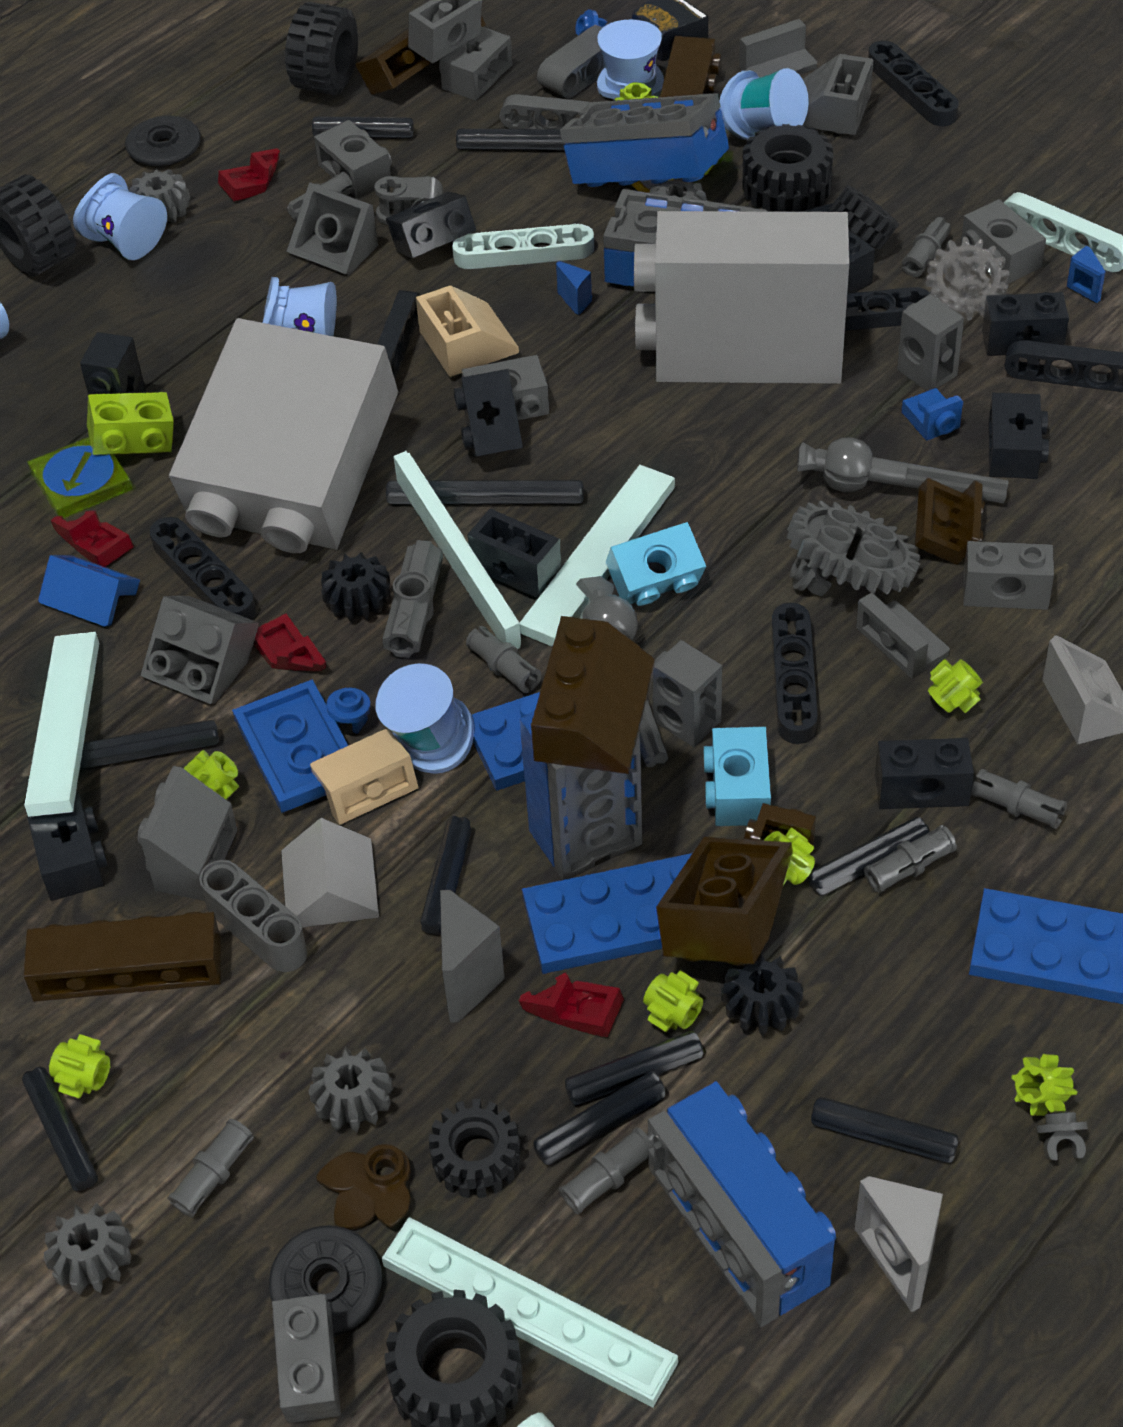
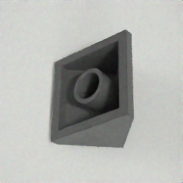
M309 182L287 252L350 275L378 246L373 205Z
M440 890L442 972L449 1020L452 1023L460 1022L505 979L499 926L451 890Z

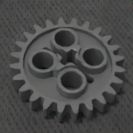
M819 501L817 506L809 502L805 508L800 506L797 513L794 512L787 529L789 532L786 537L792 540L790 548L799 550L798 558L810 560L808 567L821 568L823 570L822 576L833 575L837 577V583L840 585L845 581L850 582L855 590H858L860 585H862L871 593H875L877 587L886 594H889L891 588L901 592L903 586L909 587L920 566L918 562L920 555L914 553L917 547L907 543L908 536L897 535L896 531L898 528L896 526L887 527L883 525V518L874 520L870 518L869 511L865 510L860 514L851 505L847 509H843L837 502H833L832 507H829L823 501ZM859 534L861 536L860 542L852 560L846 558V554L854 535Z

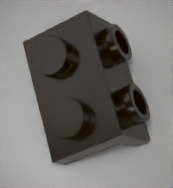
M927 477L919 486L915 546L958 565L966 555L967 541L981 542L983 538V531L980 530L981 514L985 505L982 500L983 484L974 480L961 493Z

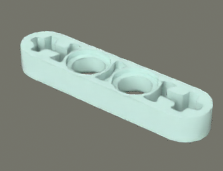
M1014 193L1004 202L1005 205L1046 238L1047 245L1074 256L1087 246L1077 240L1075 232H1078L1087 238L1088 246L1093 250L1104 270L1119 272L1123 269V235L1024 193ZM1044 218L1053 222L1056 232L1049 230L1044 225Z
M570 224L470 233L453 241V258L455 264L464 269L583 259L594 252V232L589 226ZM537 243H549V244H550L549 246H545V247H535V246H533L534 244H537ZM502 246H512V247H514L513 249H510V250H498V249H497V248L502 247Z

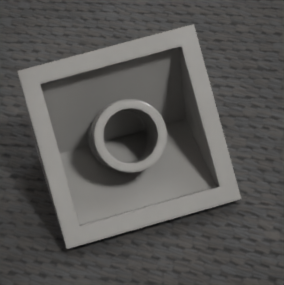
M1057 635L1049 641L1043 682L1076 743L1081 744L1123 733V691L1106 661Z
M320 818L281 850L285 907L298 917L302 927L379 917L371 838Z
M869 1176L860 1181L855 1231L910 1311L913 1312L921 1306L943 1194Z

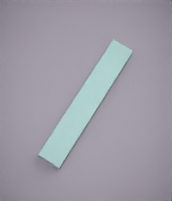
M407 451L393 456L398 484L439 548L442 549L444 556L490 628L500 641L511 643L519 649L521 645L519 621L414 459Z
M642 465L637 467L519 623L520 634L553 647L561 616L579 618L589 603V598L578 588L576 583L580 578L601 576L606 580L608 579L610 572L606 565V559L610 547L639 537L675 488V477Z
M96 632L54 637L24 804L28 817L73 812L99 648Z
M410 1217L382 1257L384 1267L434 1293L442 1291L444 1298L453 1297L454 1289L465 1290L466 1298L471 1300L476 1293L487 1297L488 1308L494 1304L499 1305L504 1310L505 1321H512L517 1337L652 1408L678 1364V1355Z

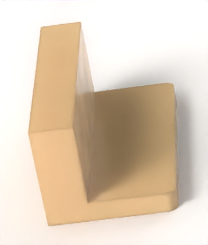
M389 729L379 731L310 764L312 773L326 791L332 816L339 825L418 789L411 756Z

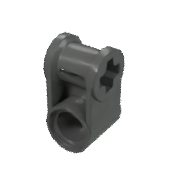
M388 176L379 179L374 186L375 194L379 197V206L376 210L377 219L387 225L385 218L443 194L441 182L429 176L403 178Z

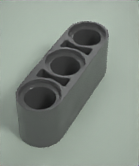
M599 25L591 26L547 57L537 72L538 83L550 91L569 99L596 81L605 68L604 58L597 40L598 33L603 27Z
M213 861L201 870L199 881L208 912H214L215 918L219 923L276 971L290 972L303 965L308 954L301 921L294 913L231 861Z

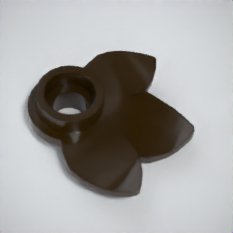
M377 1145L370 1149L366 1155L356 1152H345L328 1162L316 1176L318 1183L339 1193L334 1209L335 1226L349 1230L359 1229L377 1217L385 1226L393 1228L404 1218L410 1206L411 1198L405 1185L410 1176V1163L406 1154L393 1145ZM389 1167L394 1169L391 1174L377 1175L382 1168Z

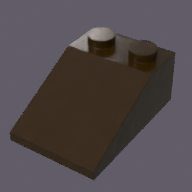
M703 837L656 906L663 956L678 957L686 961H723L731 965L754 964L770 937L793 851L792 842Z

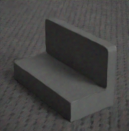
M800 19L740 38V69L742 71H754L759 77L770 75L784 68L792 69L799 75L817 69V61L805 49L806 25Z
M873 593L866 595L858 601L856 628L911 679L949 656L950 648L898 601H892L885 605Z

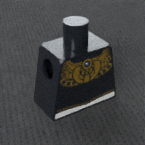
M649 0L632 14V20L649 22L660 30L662 39L656 57L660 61L669 60L675 36L708 38L709 16L686 0Z

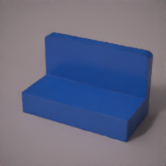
M50 555L39 595V602L93 623L110 626L119 596L136 595L140 579L72 555Z

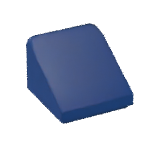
M1085 246L1071 257L1067 287L1098 303L1101 299L1105 270L1093 250L1089 246Z
M558 261L556 263L557 292L573 312L580 315L592 301L591 272Z

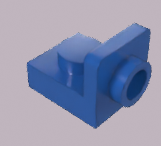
M937 388L903 400L902 413L922 437L928 441L960 428L963 400L958 395L946 399Z

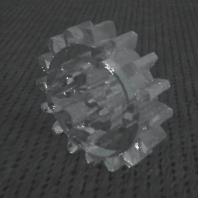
M963 237L961 246L957 247L950 240L948 241L946 252L939 248L936 250L935 261H930L927 272L930 274L927 275L925 284L927 287H933L930 294L937 299L940 298L943 303L956 312H965L967 320H971L974 311L977 310L980 315L984 316L986 296L1004 295L1006 293L1008 285L1005 282H1007L1010 274L1008 270H1001L1006 261L1005 257L994 258L996 251L994 245L985 250L982 248V239H978L975 246L969 244L967 237ZM987 269L992 278V285L989 284L990 279L985 275ZM943 272L946 273L945 278L950 282L948 287L944 284Z

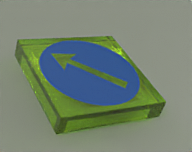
M89 437L27 462L31 474L56 515L63 516V518L132 490L131 481L114 454L93 455Z

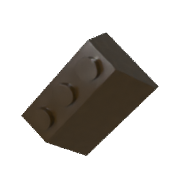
M561 616L531 723L534 761L629 774L655 667V658L609 622Z

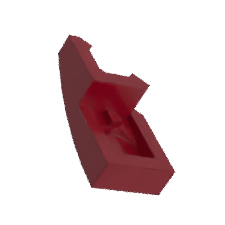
M279 149L251 153L250 165L219 171L218 184L233 201L246 199L265 192L279 161Z
M95 510L86 511L82 517L73 521H65L63 516H56L50 520L54 530L75 550L92 563L106 567L134 547L129 534L107 522H100Z
M287 613L258 627L253 644L271 668L296 671H322L326 669L325 659L308 635L305 637L301 635Z
M564 973L555 978L557 983L554 986L536 995H531L530 991L522 994L518 1000L523 1010L545 1020L581 1032L608 1037L624 997L620 988L583 981L571 983L567 973Z

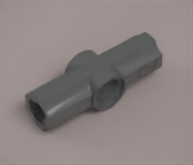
M417 540L414 545L407 547L401 573L393 582L394 599L383 636V647L391 651L396 657L410 658L413 653L420 651L426 624L434 614L433 596L443 561V551L434 546L431 541Z

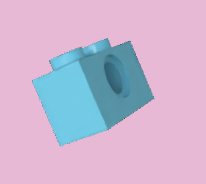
M688 522L612 546L606 559V565L619 596L630 604L636 602L638 606L649 604L657 600L660 594L675 590L676 593H682L698 585V581H700L706 568ZM648 563H660L665 567L666 572L661 574L655 573L648 567Z
M766 727L712 728V746H704V773H713V781L705 782L706 809L715 808L716 826H746L749 819L757 820L763 803L771 805Z

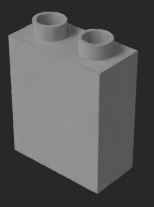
M658 211L656 244H635L634 290L638 292H655L656 304H636L635 345L636 350H656L657 382L841 384L849 276L848 212Z
M236 318L169 473L170 480L186 511L185 518L187 522L195 529L215 537H227L231 534L233 528L260 533L267 543L277 549L290 553H302L306 551L308 544L337 550L398 394L385 346Z

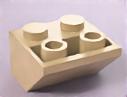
M451 285L416 297L420 333L449 377L462 373V369L486 365L519 353V347L487 302Z

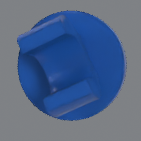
M588 9L577 19L576 34L579 36L594 25L604 27L607 21L598 18L596 11Z
M342 688L336 690L328 697L327 712L338 726L340 723H352L353 733L358 734L368 720L370 699L362 690Z

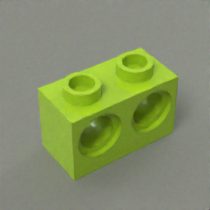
M167 392L88 394L87 429L93 455L172 452L174 421Z

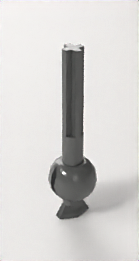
M853 437L839 438L832 441L828 446V450L814 449L802 443L799 448L796 464L797 471L799 472L811 469L823 472L825 483L832 489L840 492H856L863 489L868 481L919 489V486L928 477L963 493L976 480L983 484L982 500L1004 503L1008 488V480L872 457L871 448L864 441Z
M601 576L580 578L576 585L589 598V603L584 608L580 618L609 622L626 637L633 640L638 630L637 613L627 600L612 594L615 587L614 584ZM647 699L639 729L640 751L646 767H654L657 763L664 764L668 760V756Z

